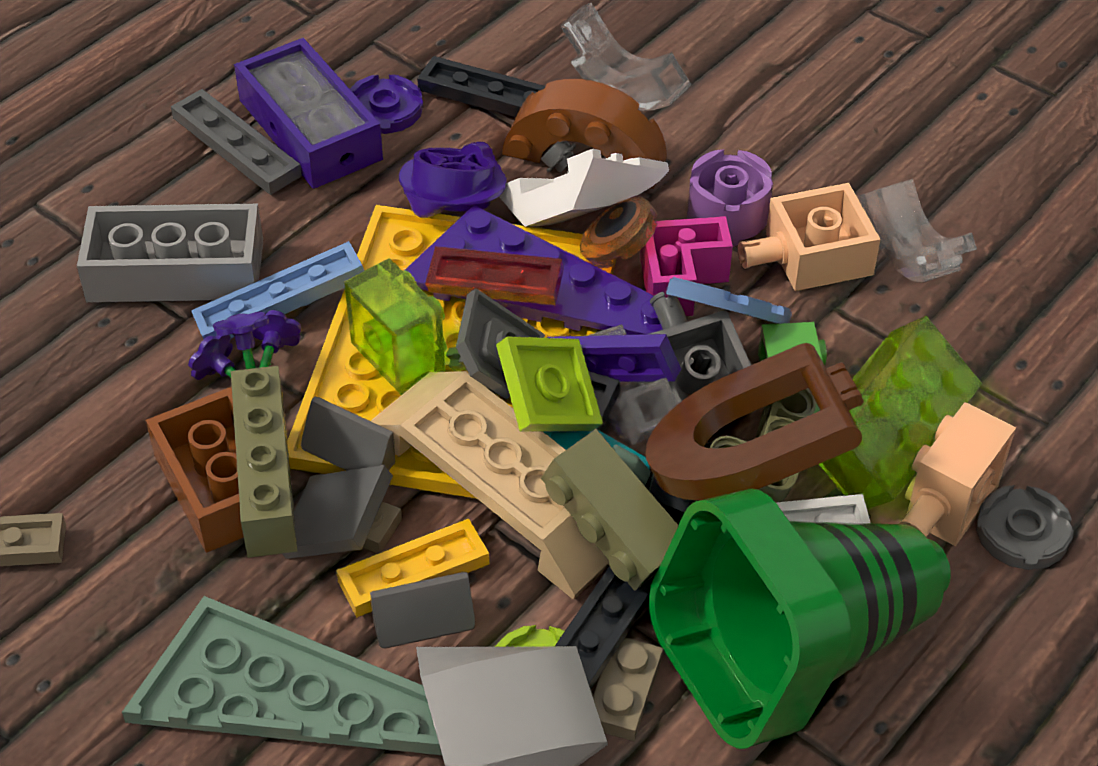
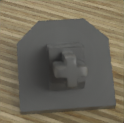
M475 288L467 294L456 347L449 348L446 356L450 359L449 367L454 371L467 370L470 377L501 397L508 399L510 394L496 344L507 336L545 338V334Z

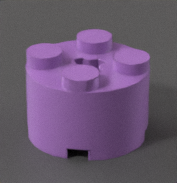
M723 149L711 151L701 156L693 164L687 219L726 216L733 247L738 245L741 240L757 235L765 228L768 221L770 198L772 197L773 189L772 172L769 165L757 155L738 150L737 155H724Z

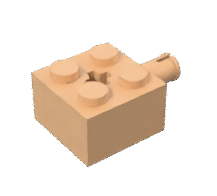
M849 183L770 198L766 229L767 238L747 242L742 241L738 244V256L744 269L778 261L782 265L794 291L874 275L881 239Z
M964 402L954 417L946 415L936 431L934 438L936 441L931 447L926 444L923 445L913 462L912 470L916 471L917 475L913 478L906 491L905 499L909 500L910 503L907 515L899 524L912 526L926 537L931 533L956 546L977 517L981 504L999 486L1016 427Z

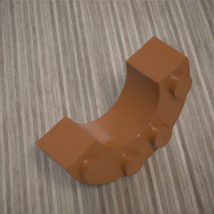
M563 79L547 83L544 89L536 93L532 92L526 98L505 138L502 155L540 163L546 149L558 141L583 143L600 150L601 154L606 158L611 157V154L614 153L622 154L623 160L640 157L665 162L667 150L658 124L654 118L649 121L638 110L640 103L632 97L604 83L586 79Z

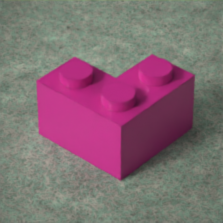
M726 216L642 222L640 262L646 292L654 296L664 292L667 298L666 291L669 279H672V277L699 284L729 282L733 245ZM678 298L685 315L694 316L695 302Z

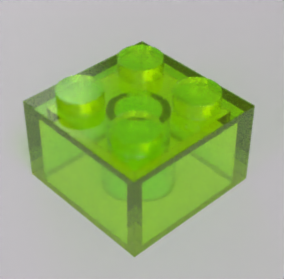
M388 258L344 281L351 344L400 395H403L429 372L445 371L444 351L447 349L443 337L444 310L435 297H428L418 287L411 273L406 270L402 271Z

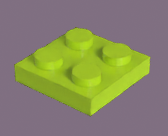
M507 336L496 344L520 432L593 431L603 424L579 339Z

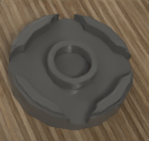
M1015 485L1004 486L990 493L980 506L976 531L982 546L994 558L1011 567L1026 570L1047 568L1063 558L1073 539V530L1070 523L1072 518L1068 509L1056 496L1037 487L1027 486L1026 490L1014 489Z

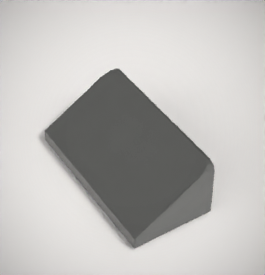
M315 396L311 400L301 441V447L304 451L346 471L385 465L390 470L395 464L392 431L320 397Z
M467 572L370 592L373 622L381 648H390L475 628V616Z

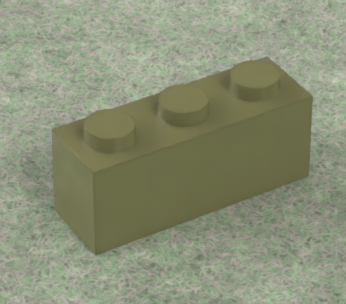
M595 429L554 458L541 477V480L545 483L546 490L551 499L557 504L563 505L576 520L577 527L582 536L589 542L595 543L607 557L613 573L619 579L627 581L635 591L656 575L678 528V524L598 430Z

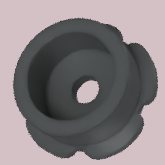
M558 141L541 158L549 167L546 171L551 172L554 168L559 173L564 171L568 167L567 159L575 156L572 151L576 148V144L573 143L571 145L568 141Z

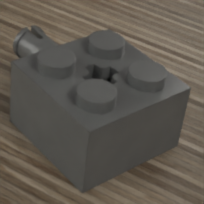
M660 292L651 298L650 304L654 308L663 330L650 334L667 335L681 367V371L675 381L646 382L660 416L663 418L671 409L694 392L718 379L750 366L751 363L727 310L688 321L678 297L668 295L666 298L664 292Z

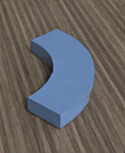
M676 277L669 279L666 291L667 295L777 324L790 323L792 316L791 309L787 307L772 305L770 302L744 295L731 294V292Z

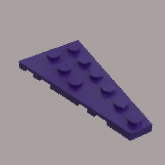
M475 205L396 277L397 290L412 293L414 288L434 292V298L450 301L452 296L466 299L467 294L476 288L520 318L542 322L543 317L564 321V328L580 331L582 326L604 330L607 335H647L663 330L655 310L650 304V300L654 295Z

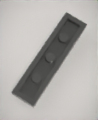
M203 89L171 106L174 120L268 194L272 195L302 176L301 165Z

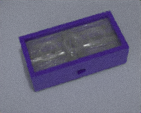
M304 38L234 64L240 102L274 143L301 165L302 176L313 189L383 160L380 122Z

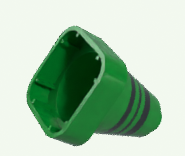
M747 489L696 501L686 509L651 584L649 595L650 616L660 645L717 734L732 747L746 749L802 730L833 680L931 618L941 606L944 592L950 584L951 570L948 558L940 545L928 539L922 532L912 526L905 524L789 521L769 495L758 489Z

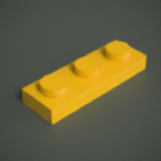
M466 519L338 569L336 572L338 583L357 618L372 612L370 592L461 572L469 573L489 565L490 562L487 548L470 519Z

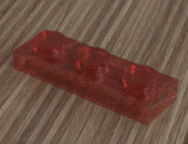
M435 246L425 284L428 292L467 296L468 293L476 288L491 299L556 305L564 265L562 259Z

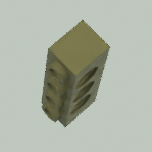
M270 366L231 371L240 516L247 557L298 552L285 409L279 367Z

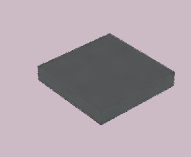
M381 465L310 476L294 511L298 552L282 553L283 556L289 559L362 550L393 477L386 466Z

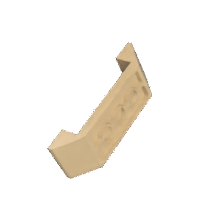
M466 371L429 372L371 420V422L393 432L394 450L398 457L413 446L540 549L538 571L573 600L610 566L609 560L597 545L589 542L582 536L577 527L576 520L566 508L551 499L546 490L545 483L541 480L552 460L563 453L565 449L543 431L520 432L514 409L483 384L470 377Z

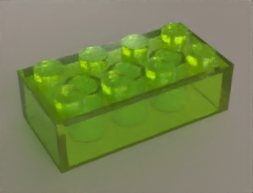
M927 316L891 331L853 377V381L861 393L864 403L849 411L862 433V441L857 448L822 462L819 466L846 496L863 494L867 509L893 501L916 471L912 470V465L920 449L925 444L931 447L936 441L934 439L935 434L946 415L954 417L964 402L968 403L982 385V382Z

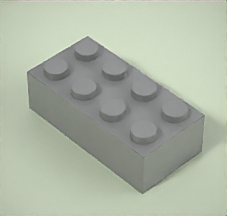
M258 203L88 206L77 262V269L86 302L216 300L259 281L263 234Z

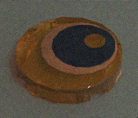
M633 197L616 203L597 217L585 231L580 242V253L588 263L598 268L612 267L614 263L611 260L619 256L623 260L632 257L646 245L654 234L657 226L654 218L658 217L657 211L643 197Z

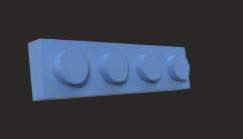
M348 241L195 308L191 312L203 339L208 336L215 337L217 335L213 328L215 322L226 320L230 316L242 313L265 312L266 314L268 311L276 310L286 314L300 307L307 306L338 290L348 288L352 284L366 279L367 276L362 263Z

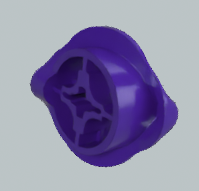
M480 141L470 143L462 149L427 148L415 152L414 159L403 165L399 173V182L403 187L404 194L411 205L412 211L420 218L437 215L443 210L468 211L473 205L485 209L490 206L492 200L498 198L504 192L507 178L496 161L491 147L487 143Z

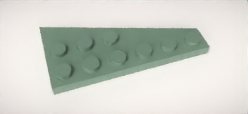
M206 596L201 599L122 711L125 723L442 755L423 685Z

